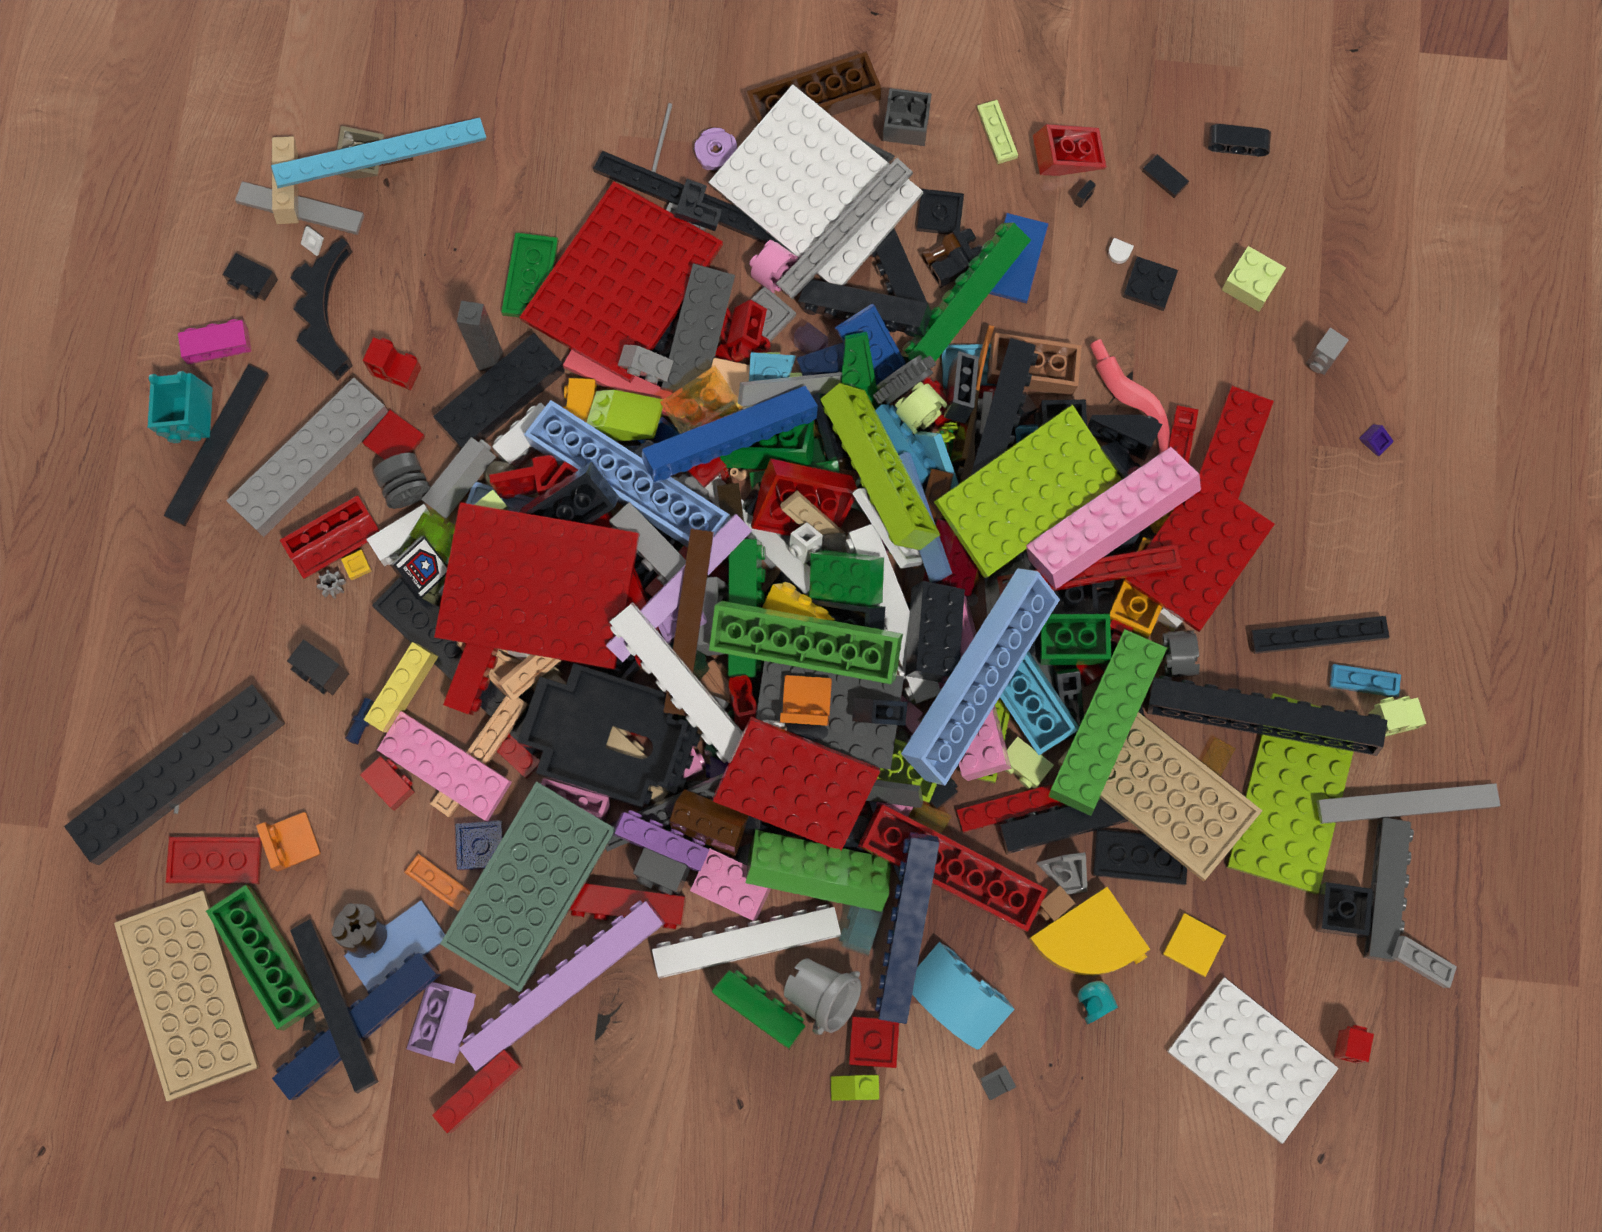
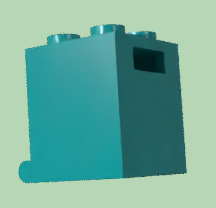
M178 371L177 375L167 376L150 374L147 428L156 432V435L166 438L170 443H180L181 440L201 441V438H210L213 388L192 373H185L184 371Z

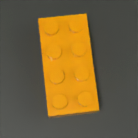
M1143 537L1136 552L1145 550L1152 540ZM1123 579L1108 614H1110V623L1112 619L1132 627V633L1148 639L1162 607L1130 586Z

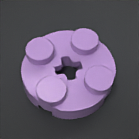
M721 128L705 130L698 141L696 140L695 142L696 158L705 170L718 171L737 150L734 136ZM717 145L722 150L719 153L711 152L713 146Z

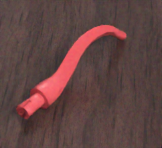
M1101 339L1091 343L1090 348L1098 362L1096 369L1115 398L1128 406L1144 412L1147 416L1156 418L1162 424L1157 435L1159 443L1158 455H1160L1169 448L1170 442L1168 419L1160 401L1148 389L1124 375L1114 356L1110 357Z

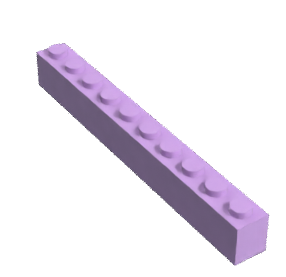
M641 900L630 908L631 913L625 918L621 915L611 923L613 927L607 932L602 930L592 938L595 942L588 947L584 944L574 952L576 957L570 961L565 959L555 967L557 972L551 976L546 974L537 981L538 987L532 991L528 988L518 996L519 1002L515 1005L509 1003L499 1011L502 1014L496 1020L490 1018L481 1025L483 1030L477 1035L473 1032L463 1039L464 1045L459 1050L474 1070L482 1069L501 1051L510 1047L663 926L665 922L650 902L645 901L642 903Z

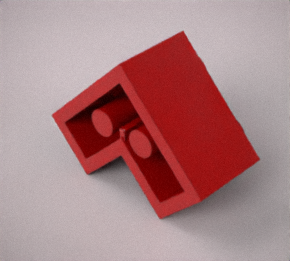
M373 337L362 360L371 376L410 391L421 370V366L415 356L405 353V355L398 353L393 342L385 338L379 340Z

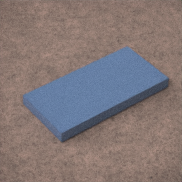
M422 900L385 926L387 939L378 952L375 954L372 952L366 955L367 957L357 958L349 953L344 955L367 990L376 984L381 985L386 981L385 976L395 968L400 969L405 964L403 961L414 952L417 954L419 952L426 955L440 945L446 934Z

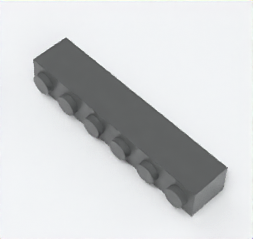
M1382 818L1377 821L1371 880L1373 894L1369 936H1366L1364 958L1386 962L1397 961L1392 956L1400 934H1403L1405 922L1402 920V911H1405L1407 906V898L1404 897V891L1409 884V875L1406 874L1407 865L1411 862V852L1408 850L1409 842H1412L1414 831L1411 829V822L1390 818Z

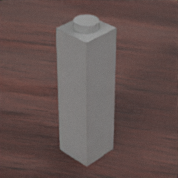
M471 437L421 500L447 519L496 456L489 451L492 447L482 439L477 442Z

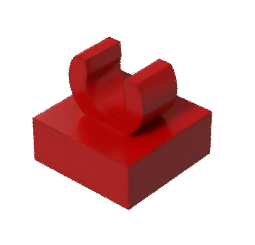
M1112 619L1110 623L1111 635H1113L1111 645L1117 647L1124 629L1132 632L1133 628Z

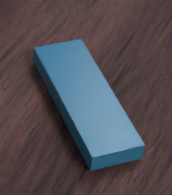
M1333 664L1331 666L1329 687L1397 698L1399 697L1401 674Z

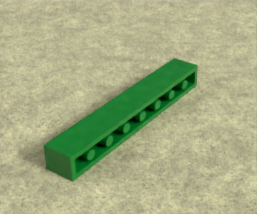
M1014 222L1002 223L996 228L994 237L982 246L983 251L979 256L970 261L969 268L956 279V285L952 290L944 294L941 304L931 311L932 315L924 337L916 335V337L903 346L901 355L906 363L919 355L923 359L931 355L936 362L1029 244L1031 239Z

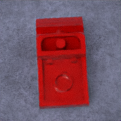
M546 455L532 458L533 467L490 474L489 478L493 489L500 498L511 499L515 495H532L537 492L540 496L578 471V469L565 461L559 467L554 456Z

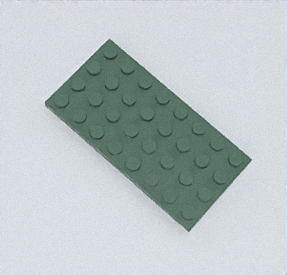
M536 782L440 944L516 991L521 992L612 839L616 828L541 783Z

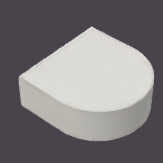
M1114 238L1108 251L1109 259L1116 264L1125 263L1134 246Z

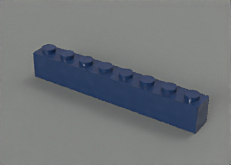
M910 832L909 839H904L903 853H906L905 862H900L899 876H902L901 885H896L895 898L898 899L897 907H892L890 919L894 921L893 930L889 929L886 943L890 944L889 952H884L882 965L886 967L885 975H880L879 989H882L881 997H876L875 1011H878L879 1020L907 1024L940 843L938 836Z
M414 952L403 961L405 964L400 969L395 968L385 976L386 981L381 985H374L368 990L367 993L369 995L362 1001L359 999L349 1007L363 1042L441 975L424 953L418 952L416 954ZM330 1029L326 1032L323 1030L312 1039L314 1042L308 1048L304 1046L294 1054L296 1058L293 1061L282 1064L276 1070L277 1074L272 1079L288 1100L298 1099L342 1061Z

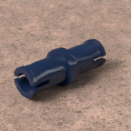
M368 698L363 699L357 715H354L352 718V726L345 737L348 742L356 745L359 744L365 728L370 725L364 718L375 701Z

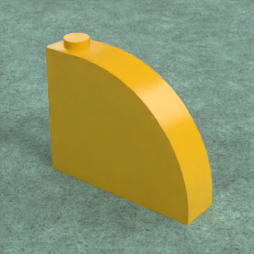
M1108 887L1028 939L1035 950L1049 963L1064 971L1079 975H1102L1116 971L1133 961L1135 964H1138L1147 958L1145 953L1150 950Z

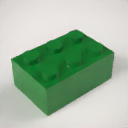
M828 550L811 553L809 595L811 599L862 606H873L883 603L884 557Z
M1051 614L1040 631V665H1108L1111 660L1110 614Z

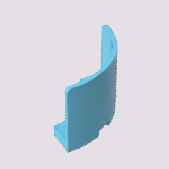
M939 942L917 967L912 995L943 1026L962 1041L978 1050L1015 1009L1005 995L994 989L983 979L979 982L970 974L973 970L968 967L953 949Z

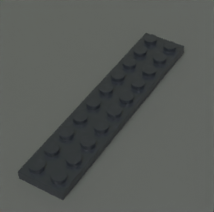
M399 577L372 607L411 643H417L439 656L434 665L449 679L453 680L463 651L456 641L434 637L440 607L423 598L417 600ZM490 681L486 691L483 690L480 696L482 700L480 707L492 717L506 695ZM527 689L519 698L530 706L534 694ZM529 706L509 733L516 741H518ZM523 746L532 755H535L538 752L537 750Z

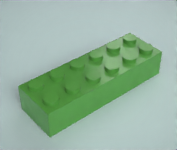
M755 830L749 849L745 883L882 912L889 896L891 863L872 854L842 849L841 851L840 849L831 848L820 843Z

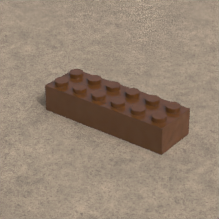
M867 51L747 91V102L756 126L792 85L797 87L831 116L881 100V85Z

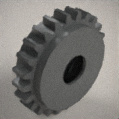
M919 355L876 386L878 392L873 395L878 405L884 401L887 405H890L911 391L916 384L929 378L933 374L931 368L936 365L931 355L925 359Z

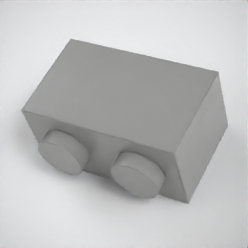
M1330 328L1306 364L1314 372L1325 375L1349 340Z

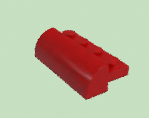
M357 495L279 541L302 578L306 579L369 543L367 539L380 530L363 501Z

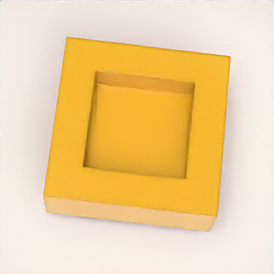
M362 550L341 559L351 581L372 571Z

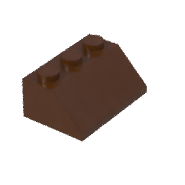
M684 790L675 802L670 825L671 829L677 830L685 836L700 840L709 846L735 856L749 815Z

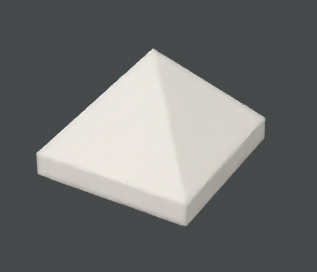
M307 226L305 227L301 244L318 256L324 238Z

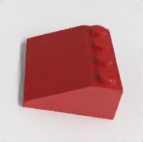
M770 459L762 477L751 528L790 536L793 531L801 526L781 509L780 504L798 491L841 529L855 499L852 494L857 490L854 479L846 474Z

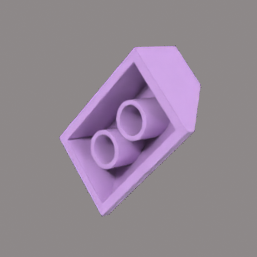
M432 982L425 989L406 1049L432 1058L455 1063L460 1051L459 1048L463 1035L467 1029L471 1010L474 1007L476 994Z

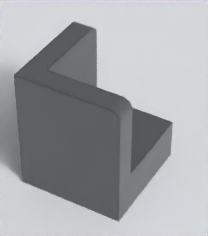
M1006 1066L978 1079L989 1100L1016 1088Z

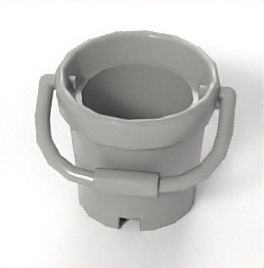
M809 958L803 959L795 967V969L799 970L795 977L792 975L788 977L784 989V997L815 1019L812 1032L815 1035H821L824 1030L829 1033L836 1032L847 1022L857 1006L862 987L859 979L860 972L854 971L849 974H841Z

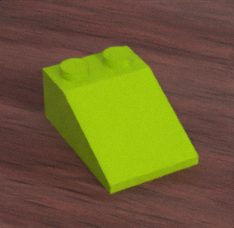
M619 390L596 391L586 423L614 441L654 439L665 401L659 398Z

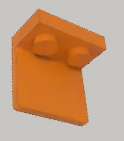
M786 675L783 712L780 714V722L828 726L832 679Z
M305 812L273 825H269L266 822L256 825L270 867L277 872L321 854L308 815Z

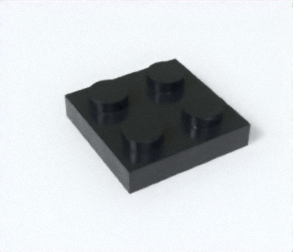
M1137 256L1123 298L1164 311L1178 270Z

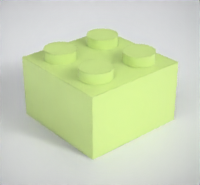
M1248 246L1227 278L1222 291L1259 312L1280 280L1286 267Z

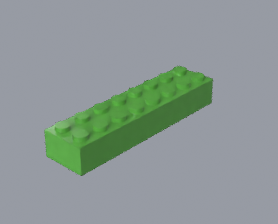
M721 601L715 605L709 651L892 684L897 676L903 633Z
M1124 629L1048 797L1090 816L1092 815L1166 652V647Z

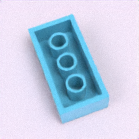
M1027 652L1000 698L1037 754L1041 755L1078 731L1079 726L1031 653Z

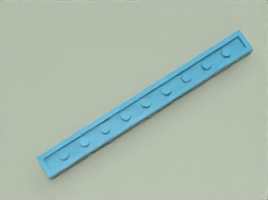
M476 118L271 165V170L278 189L485 141L486 134L481 119Z

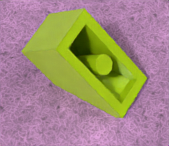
M879 1075L831 1077V1101L879 1100Z

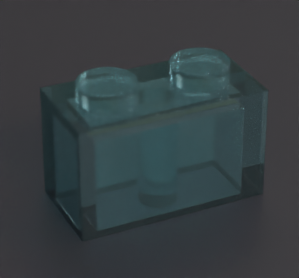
M851 906L847 915V919L851 920L848 929L843 928L839 941L843 942L842 948L869 956L884 910L880 912Z

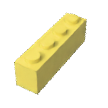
M412 642L364 720L380 731L387 733L400 711H405L439 656L425 647Z

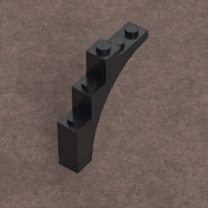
M343 238L333 243L329 251L315 261L312 268L307 263H304L296 268L290 277L294 285L306 295L305 298L298 300L293 310L309 326L308 329L303 330L299 334L296 341L303 351L337 381L353 366L349 358L335 343L328 317L329 294L334 278L342 264L353 252Z

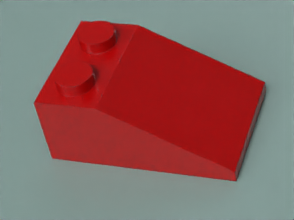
M1046 124L1033 135L1040 175L1061 176L1107 168L1099 128Z

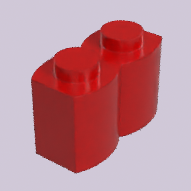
M747 675L729 679V696L731 706L734 709V721L741 731L745 729L750 717L756 718L757 705L752 696V684Z

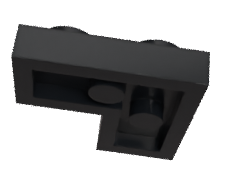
M686 179L674 217L715 231L722 209L702 203L707 186Z

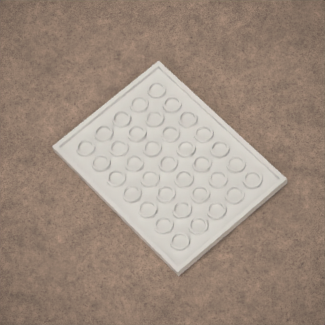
M792 85L713 176L709 184L800 259L890 164L802 91ZM908 179L817 274L827 283L844 286L922 196L923 191Z

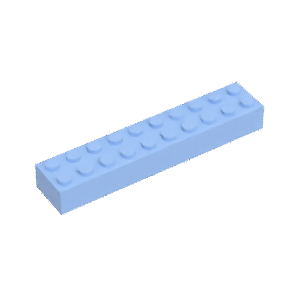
M550 400L524 433L529 445L544 455L554 456L560 465L565 461L579 470L592 462L618 494V503L625 507L630 502L649 523L687 548L691 529L711 531L715 535L731 519L730 514L672 477L653 482L641 457L552 400Z
M1019 568L1016 570L902 751L901 755L924 780L946 785L1060 599L1038 571Z

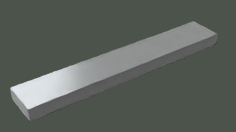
M246 182L241 183L235 199L237 204L273 213L272 189ZM298 196L299 220L358 235L364 219L362 212Z
M842 372L740 382L738 404L740 406L757 405L803 386L807 387L811 395L817 393L827 394L837 384L841 383Z

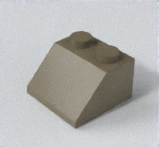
M341 126L337 150L383 140L384 134ZM379 165L338 174L337 176L352 179L378 176Z

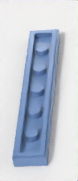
M905 452L899 457L933 520L912 456L909 452ZM939 536L922 550H919L931 583H937L952 574Z

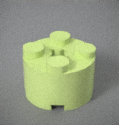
M922 382L913 387L912 394L907 398H901L895 404L897 408L896 414L914 434L918 433L916 429L921 427L924 430L942 414L939 409L942 406L944 408L947 406V403L930 384L924 385Z

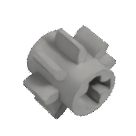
M327 570V574L319 576L321 584H318L317 588L323 590L322 595L325 598L330 594L336 599L337 594L340 592L344 593L342 585L346 584V581L339 579L341 574L338 571L335 574H331Z

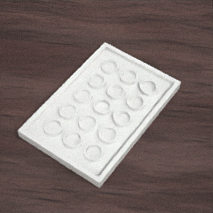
M1225 977L1216 986L1167 1051L1280 1144L1284 1143L1339 1069Z

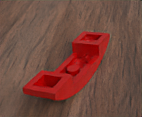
M1177 405L1170 434L1169 448L1172 447L1189 464L1199 409Z

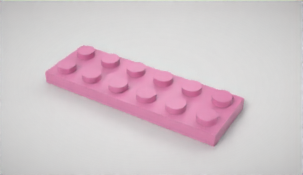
M400 711L377 749L485 821L490 819L512 781Z

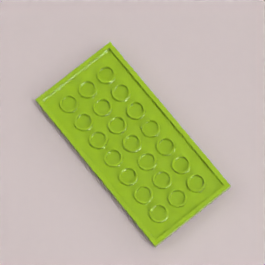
M1071 405L934 501V503L984 578H986L1027 549V544L1122 479L1101 450L1098 442L1074 406Z
M1273 693L1270 698L1274 699V697H1283L1288 699V702L1297 703V701H1299ZM1261 735L1245 797L1259 807L1262 812L1232 847L1227 868L1318 894L1336 823L1320 824L1317 801L1343 797L1353 752Z

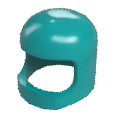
M1103 981L1090 982L1084 985L1078 992L1079 1003L1082 1002L1087 1010V1017L1084 1018L1087 1025L1119 1008L1109 986Z

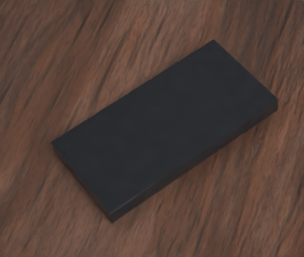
M1096 830L1093 876L1184 886L1187 884V868L1147 835Z

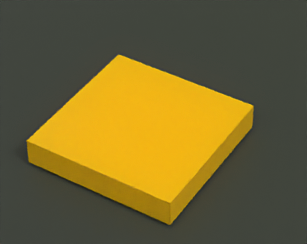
M1184 913L1163 955L1200 976L1206 977L1226 935Z

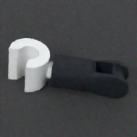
M763 720V722L806 739H824L828 735V729L824 725L787 724V727H785V723L780 721Z

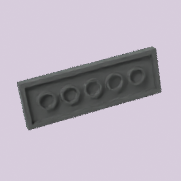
M697 264L692 265L669 359L673 360L667 382L663 381L662 390L703 400L735 275Z

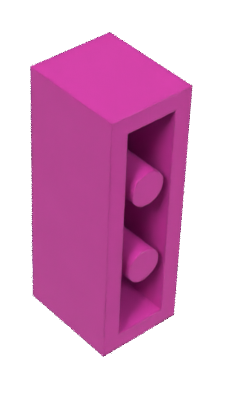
M233 319L224 324H208L204 328H188L184 332L178 333L181 357L187 365L252 352L248 327L243 320Z

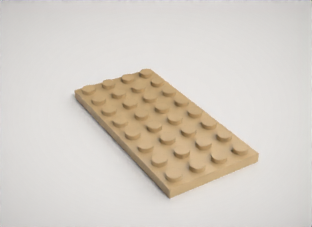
M1139 712L1100 796L1102 800L1203 882L1262 812L1259 807ZM1069 749L1059 759L1058 764L1062 766Z
M206 891L194 893L114 923L167 1102L259 1068L218 931L206 913V910L210 908Z

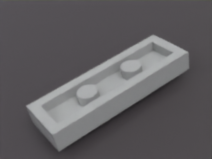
M1406 936L1398 937L1392 956L1393 959L1443 988L1451 987L1457 966Z

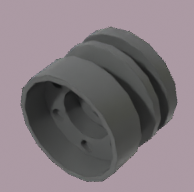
M402 453L392 456L379 463L373 470L378 486L383 488L382 495L386 498L385 502L389 508L397 509L410 506L420 501L430 489L425 475L421 473L422 468L414 453Z

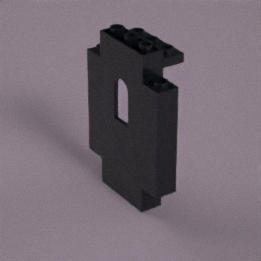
M573 663L566 685L539 677L517 743L543 752L536 771L538 775L643 809L645 804L649 805L653 792L649 791L650 787L674 795L678 793V790L683 791L687 779L683 775L685 769L691 768L694 756L690 754L693 747L697 748L701 734H698V727L694 728L692 725H689L688 721L679 719V721L674 720V716L678 717V714L664 713L665 692ZM612 727L650 739L653 744L651 755L647 758L639 759L607 749L606 745Z

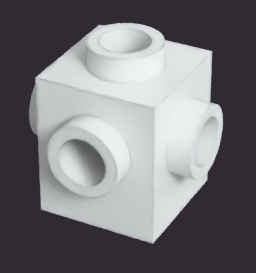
M806 522L791 533L789 551L793 557L806 564L811 560V553L822 551L823 535Z

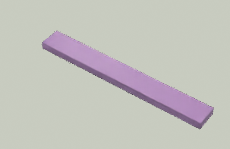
M737 514L713 537L708 575L752 531ZM685 565L640 610L655 629L680 604ZM615 635L605 645L622 662L631 654L625 647L628 643L622 636L618 638Z

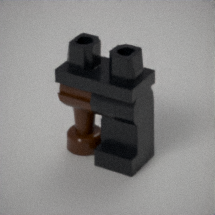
M957 228L951 234L946 235L942 244L932 251L925 249L920 252L926 266H931V274L940 289L965 273L969 268L970 261L979 256L983 251L981 245L973 249L968 245L976 239L971 228L961 232ZM943 255L947 256V259L941 262H936L935 260Z

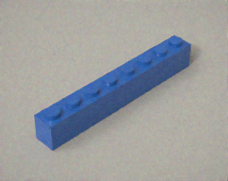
M803 386L643 448L642 460L653 482L665 480L671 475L686 472L699 464L709 463L712 459L722 455L726 456L740 448H747L760 440H767L783 431L787 432L801 424H808L817 418L818 405L807 387Z

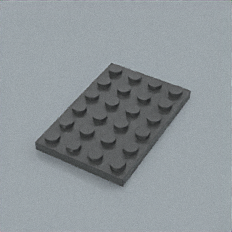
M764 661L756 719L761 721H780V714L783 712L786 675L831 678L829 725L826 726L828 735L824 739L808 738V740L876 767L891 769L897 725L852 721L854 698L901 701L904 676H896V680L892 684ZM785 723V727H787V724H797V723Z

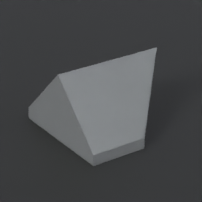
M1085 852L1062 855L1036 863L1067 894L1088 892Z

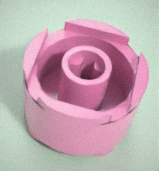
M769 240L761 253L755 255L750 261L749 265L752 267L751 277L772 293H775L774 290L779 292L782 289L776 283L799 259L777 242Z

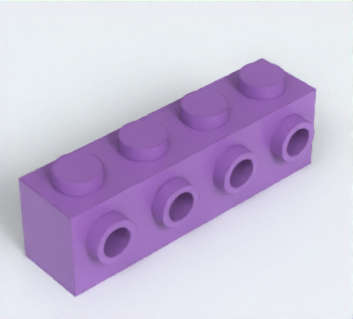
M629 810L628 814L625 812L621 813L615 826L614 836L683 863L689 869L696 872L701 871L709 849L704 847V842L694 838L692 841L684 839V834L674 829L668 832L662 829L663 824L650 819L649 823L641 820L642 815Z

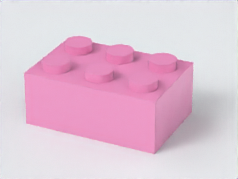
M709 849L701 871L698 872L690 891L752 921H756L771 888L745 883L747 865L713 849Z

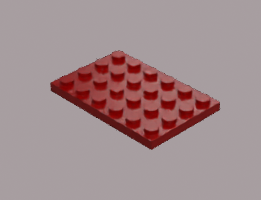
M1199 474L1201 490L1175 507L1145 549L1178 544L1182 568L1124 579L1130 586L1198 632L1204 627L1275 525V523L1202 474Z
M750 717L715 791L713 802L842 851L880 773V768Z

